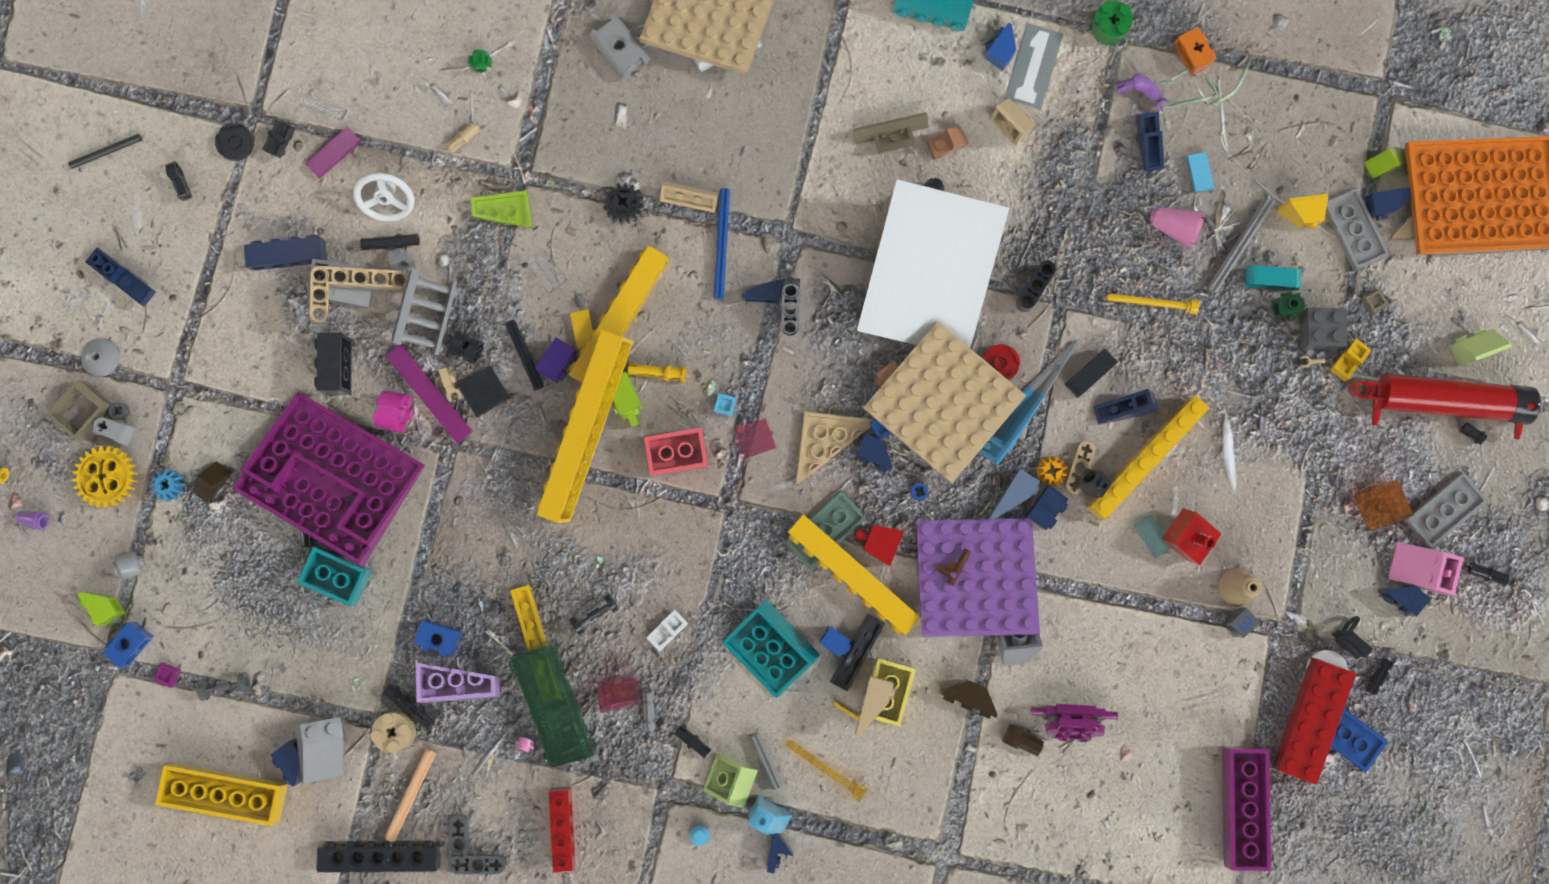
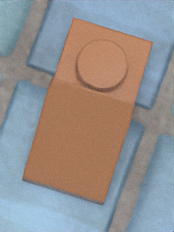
M961 127L948 128L944 134L927 141L934 160L969 144Z

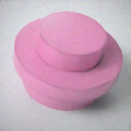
M519 737V740L515 742L518 745L517 749L529 752L530 749L534 750V741Z

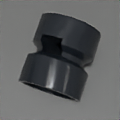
M457 331L450 341L448 353L458 358L462 356L463 360L475 364L482 353L484 342L474 337L469 339V335Z

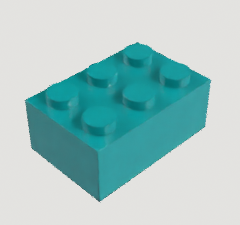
M313 547L297 583L348 606H357L373 570L367 567L362 568L351 560L324 548Z

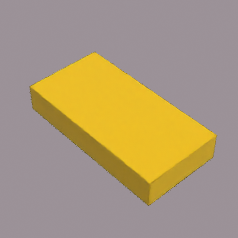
M589 309L570 313L578 351L584 345L587 346L590 341L589 336L593 331Z

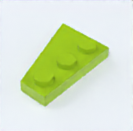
M527 190L471 198L474 218L533 229Z

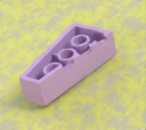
M416 663V701L418 703L500 697L499 677Z

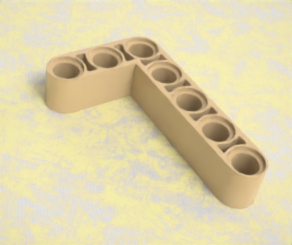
M316 266L310 273L309 318L314 324H322L326 321L328 317L329 287L398 291L405 288L408 275L403 271ZM322 272L325 279L321 281L316 280L314 273ZM342 273L345 280L342 282L336 281L334 274ZM361 274L364 276L365 281L358 283L355 281L354 276ZM381 275L384 278V283H376L374 276ZM399 276L403 278L404 284L397 285L394 282V277ZM321 291L325 297L322 300H317L313 293ZM321 310L324 313V318L316 319L313 316V312Z

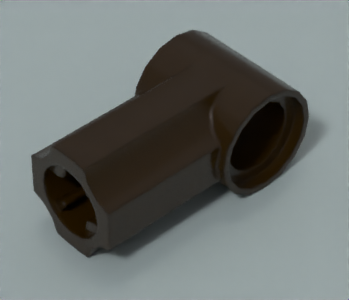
M1009 724L1002 739L1003 743L1016 749L1020 748L1037 757L1041 753L1044 741L1025 733L1024 730L1012 724Z

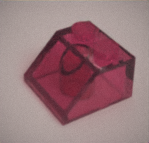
M632 675L621 677L620 682L613 683V680L602 682V686L597 688L600 713L639 704L642 701L638 678H632Z

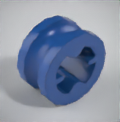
M923 483L913 485L910 490L912 498L915 500L925 499L928 495L927 486ZM916 487H917L918 489H919L920 487L923 488V490H922V492L924 493L923 496H921V495H919V497L916 496V491H915V488H916Z

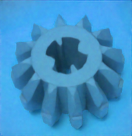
M165 469L164 472L157 471L158 477H152L155 483L150 484L151 487H155L151 493L157 495V499H164L167 502H170L172 499H179L178 494L184 493L181 487L186 486L185 483H181L184 477L179 476V472L176 470Z

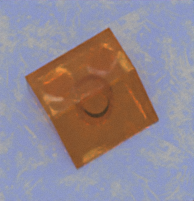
M1398 480L1384 482L1353 496L1369 531L1414 516Z

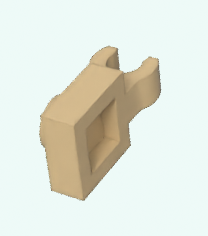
M447 368L440 369L439 373L444 388L447 391L448 401L453 402L452 395L454 393L458 394L459 399H463L462 392L455 389L454 383L457 380L454 372Z

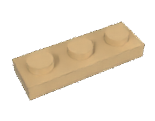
M663 181L660 201L715 213L719 193Z

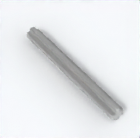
M1270 197L1264 198L1208 285L1207 290L1214 294L1218 292L1275 202Z

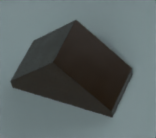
M216 461L197 475L193 493L210 504L233 472Z

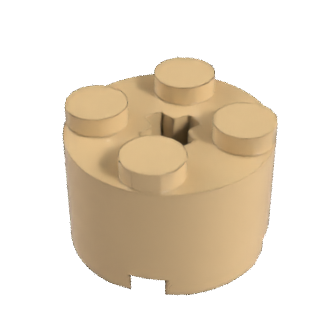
M403 711L386 713L374 722L371 740L383 752H398L408 747L414 741L416 736L415 722ZM392 728H395L396 735L392 734Z

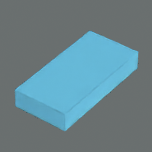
M1207 153L1188 155L1186 160L1194 193L1213 190L1214 184Z

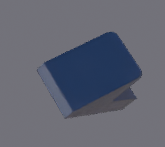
M780 833L772 834L767 864L768 873L775 874V868L780 867L781 856H778V854L794 856L792 849Z

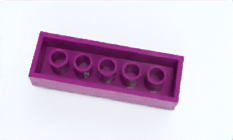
M1222 746L1224 866L1231 871H1272L1269 749L1263 747Z

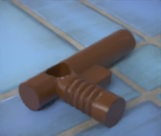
M964 548L958 562L954 563L951 561L948 568L940 563L938 564L936 570L949 577L947 581L949 585H955L971 551ZM951 573H956V578H953Z

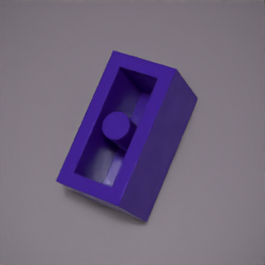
M556 337L535 369L558 384L559 380L563 381L566 377V370L569 365L577 360L578 356L576 354L578 352Z

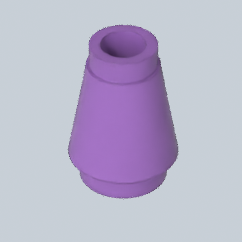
M20 511L16 516L17 522L35 530L45 529L49 524V516L42 511Z

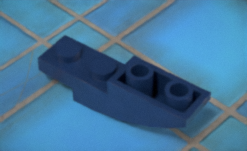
M98 247L85 261V263L109 282L115 284L144 307L156 293L148 283Z

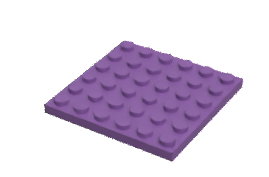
M1030 519L916 521L921 637L1040 634L1033 526ZM964 548L971 551V554L955 585L951 586L947 583L949 577L944 575V573L938 572L936 568L939 563L948 568L951 561L957 563ZM951 573V576L956 578L957 574Z

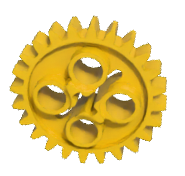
M100 446L99 449L93 447L92 453L85 451L86 458L79 457L82 463L75 464L79 468L78 471H72L73 474L77 475V478L72 479V481L77 482V485L73 488L80 489L77 496H84L83 502L89 501L90 506L96 505L98 508L103 506L104 508H110L111 505L118 506V501L125 502L123 496L131 497L128 491L135 490L132 483L138 482L133 479V476L138 475L137 472L132 471L136 467V465L130 464L133 458L127 457V452H121L120 448L114 449L113 446H107V448L106 446ZM115 462L116 468L112 470V464ZM96 464L97 470L93 472V466ZM115 481H117L118 485L117 488L114 490L113 484ZM97 483V484H98V490L95 492V491H94V486H95V484Z

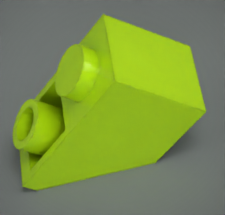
M94 592L77 593L81 606L88 611L90 621L97 627L107 626L126 614L116 597Z

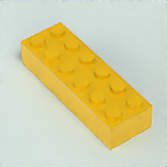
M173 762L163 765L155 805L273 826L281 820L288 784Z

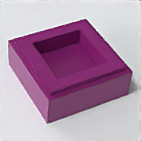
M162 662L153 681L169 688H174L181 669Z

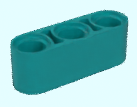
M1259 265L1246 266L1245 286L1288 291L1300 290L1302 270Z

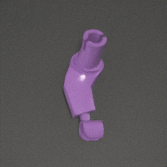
M1141 73L1134 74L1130 79L1116 82L1119 94L1136 89L1144 93L1152 102L1156 100L1159 111H1164L1160 105L1161 103H1166L1169 107V100L1161 98L1162 92L1153 81Z

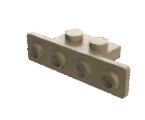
M925 112L855 128V143L859 144L874 140L878 154L914 146L915 139L912 132L928 128V114Z

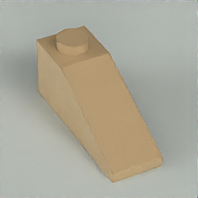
M869 676L855 730L856 736L860 737L886 707L890 698H894L896 687H893L894 683L892 681Z

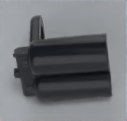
M1359 616L1350 618L1342 630L1337 629L1335 632H1332L1335 642L1355 659H1359L1361 656L1365 658L1373 650L1368 643L1353 632L1360 621Z

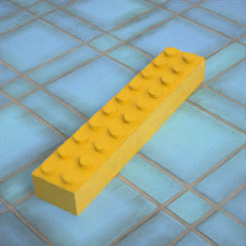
M604 330L597 334L594 352H591L588 359V369L584 371L582 376L583 383L581 389H578L576 393L575 406L572 407L569 413V423L563 430L562 435L564 438L556 450L557 458L550 467V478L543 487V498L537 504L538 516L556 523L571 521L634 341Z

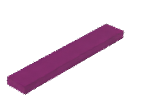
M403 345L397 346L386 355L388 360L456 443L459 444L473 432Z

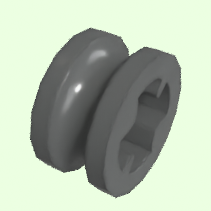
M115 402L110 405L108 412L112 418L124 420L129 416L130 409L124 403ZM117 408H122V410H120L122 411L121 415L116 414L118 413L116 411Z

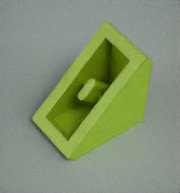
M1399 147L1390 148L1364 162L1371 179L1406 164Z

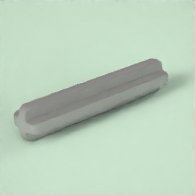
M760 734L752 735L750 740L772 789L780 788L782 783Z

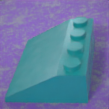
M895 0L893 13L901 18L910 17L914 18L917 22L926 21L937 27L945 26L953 31H965L974 0Z
M767 599L722 642L775 698L782 694L820 656Z

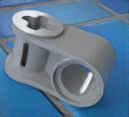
M103 417L96 419L93 424V429L96 433L126 446H129L136 431L135 427Z

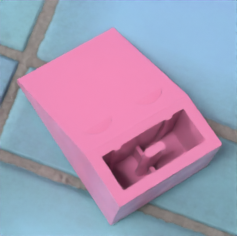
M1396 542L1388 579L1442 595H1455L1464 557Z

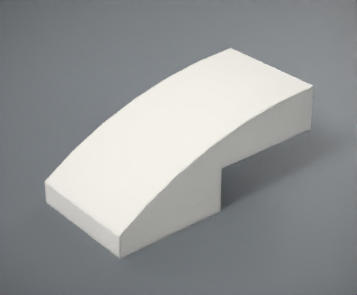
M674 610L646 639L660 652L688 622Z

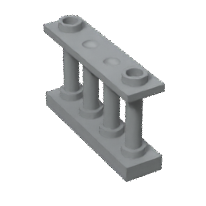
M412 268L408 273L390 344L399 346L401 342L404 343L406 341L432 348V356H438L444 349L445 342H442L452 301L453 298L457 297L459 287H456L457 281H452L449 286L422 279L419 276L420 271ZM422 286L446 293L445 305L417 297L414 294L415 288ZM416 304L442 312L440 323L413 316L412 313H409L411 305L414 306ZM413 323L438 330L435 341L407 334L404 331L406 324Z

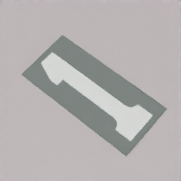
M1027 24L1005 99L1010 98L1011 101L1041 109L1063 33Z

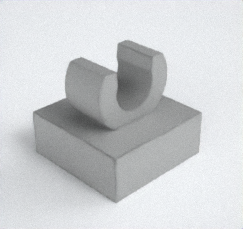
M399 248L392 250L393 256L388 258V262L393 270L404 271L414 267L406 251L401 252Z

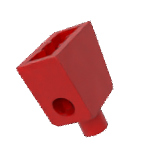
M872 525L870 532L859 528L855 539L865 542L863 551L882 563L891 566L904 531Z

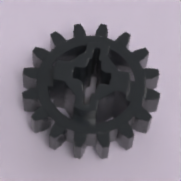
M626 182L623 187L617 183L616 189L611 186L612 192H605L608 199H603V203L607 204L603 207L604 211H608L607 217H612L613 222L619 220L621 225L624 220L628 224H630V219L632 218L636 221V215H642L640 208H644V204L640 203L644 201L643 196H639L641 194L640 190L634 191L635 186L633 184L628 188ZM615 198V203L611 207L612 200ZM619 199L627 203L628 209L626 208V206L620 204ZM635 200H636V206H635V208H634V210H633V209H632V204L635 203Z

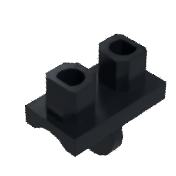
M276 120L272 130L267 133L269 136L262 150L277 158H281L294 135L295 128Z

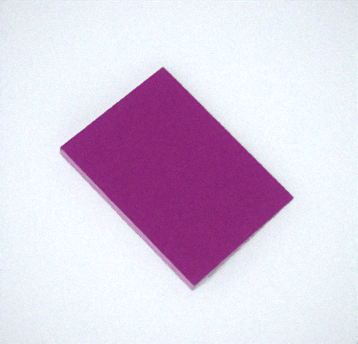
M298 392L241 469L243 474L232 489L363 568L425 465ZM347 496L356 498L352 504L347 505Z

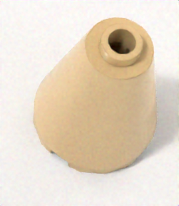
M1233 568L1227 570L1218 581V591L1220 597L1229 605L1242 607L1251 603L1261 594L1262 584L1249 571L1242 568Z

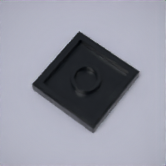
M491 365L458 384L459 389L477 418L511 399Z

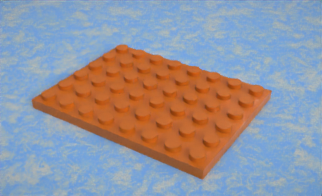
M1549 136L1410 141L1405 143L1417 255L1549 249Z

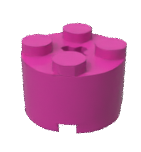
M382 391L376 405H380L378 412L374 411V425L382 429L404 433L407 421H411L413 417V409H410L412 396L393 391Z

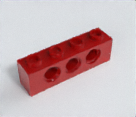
M572 787L552 788L548 793L553 873L573 871L576 867Z

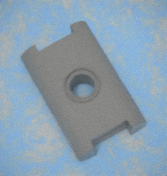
M614 14L609 17L610 22L598 31L593 29L589 37L620 77L626 80L630 78L629 73L642 63L647 65L651 58L620 18ZM618 45H624L622 49H616Z

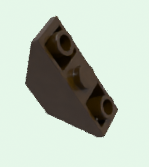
M965 679L940 690V694L944 695L943 699L954 704V701L962 703V708L972 711L973 708L979 710V715L988 719L991 716L996 718L998 715L990 694L984 686Z

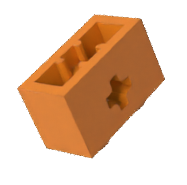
M1198 27L1179 36L1173 43L1190 75L1211 66L1216 60L1214 50L1209 47L1205 34Z

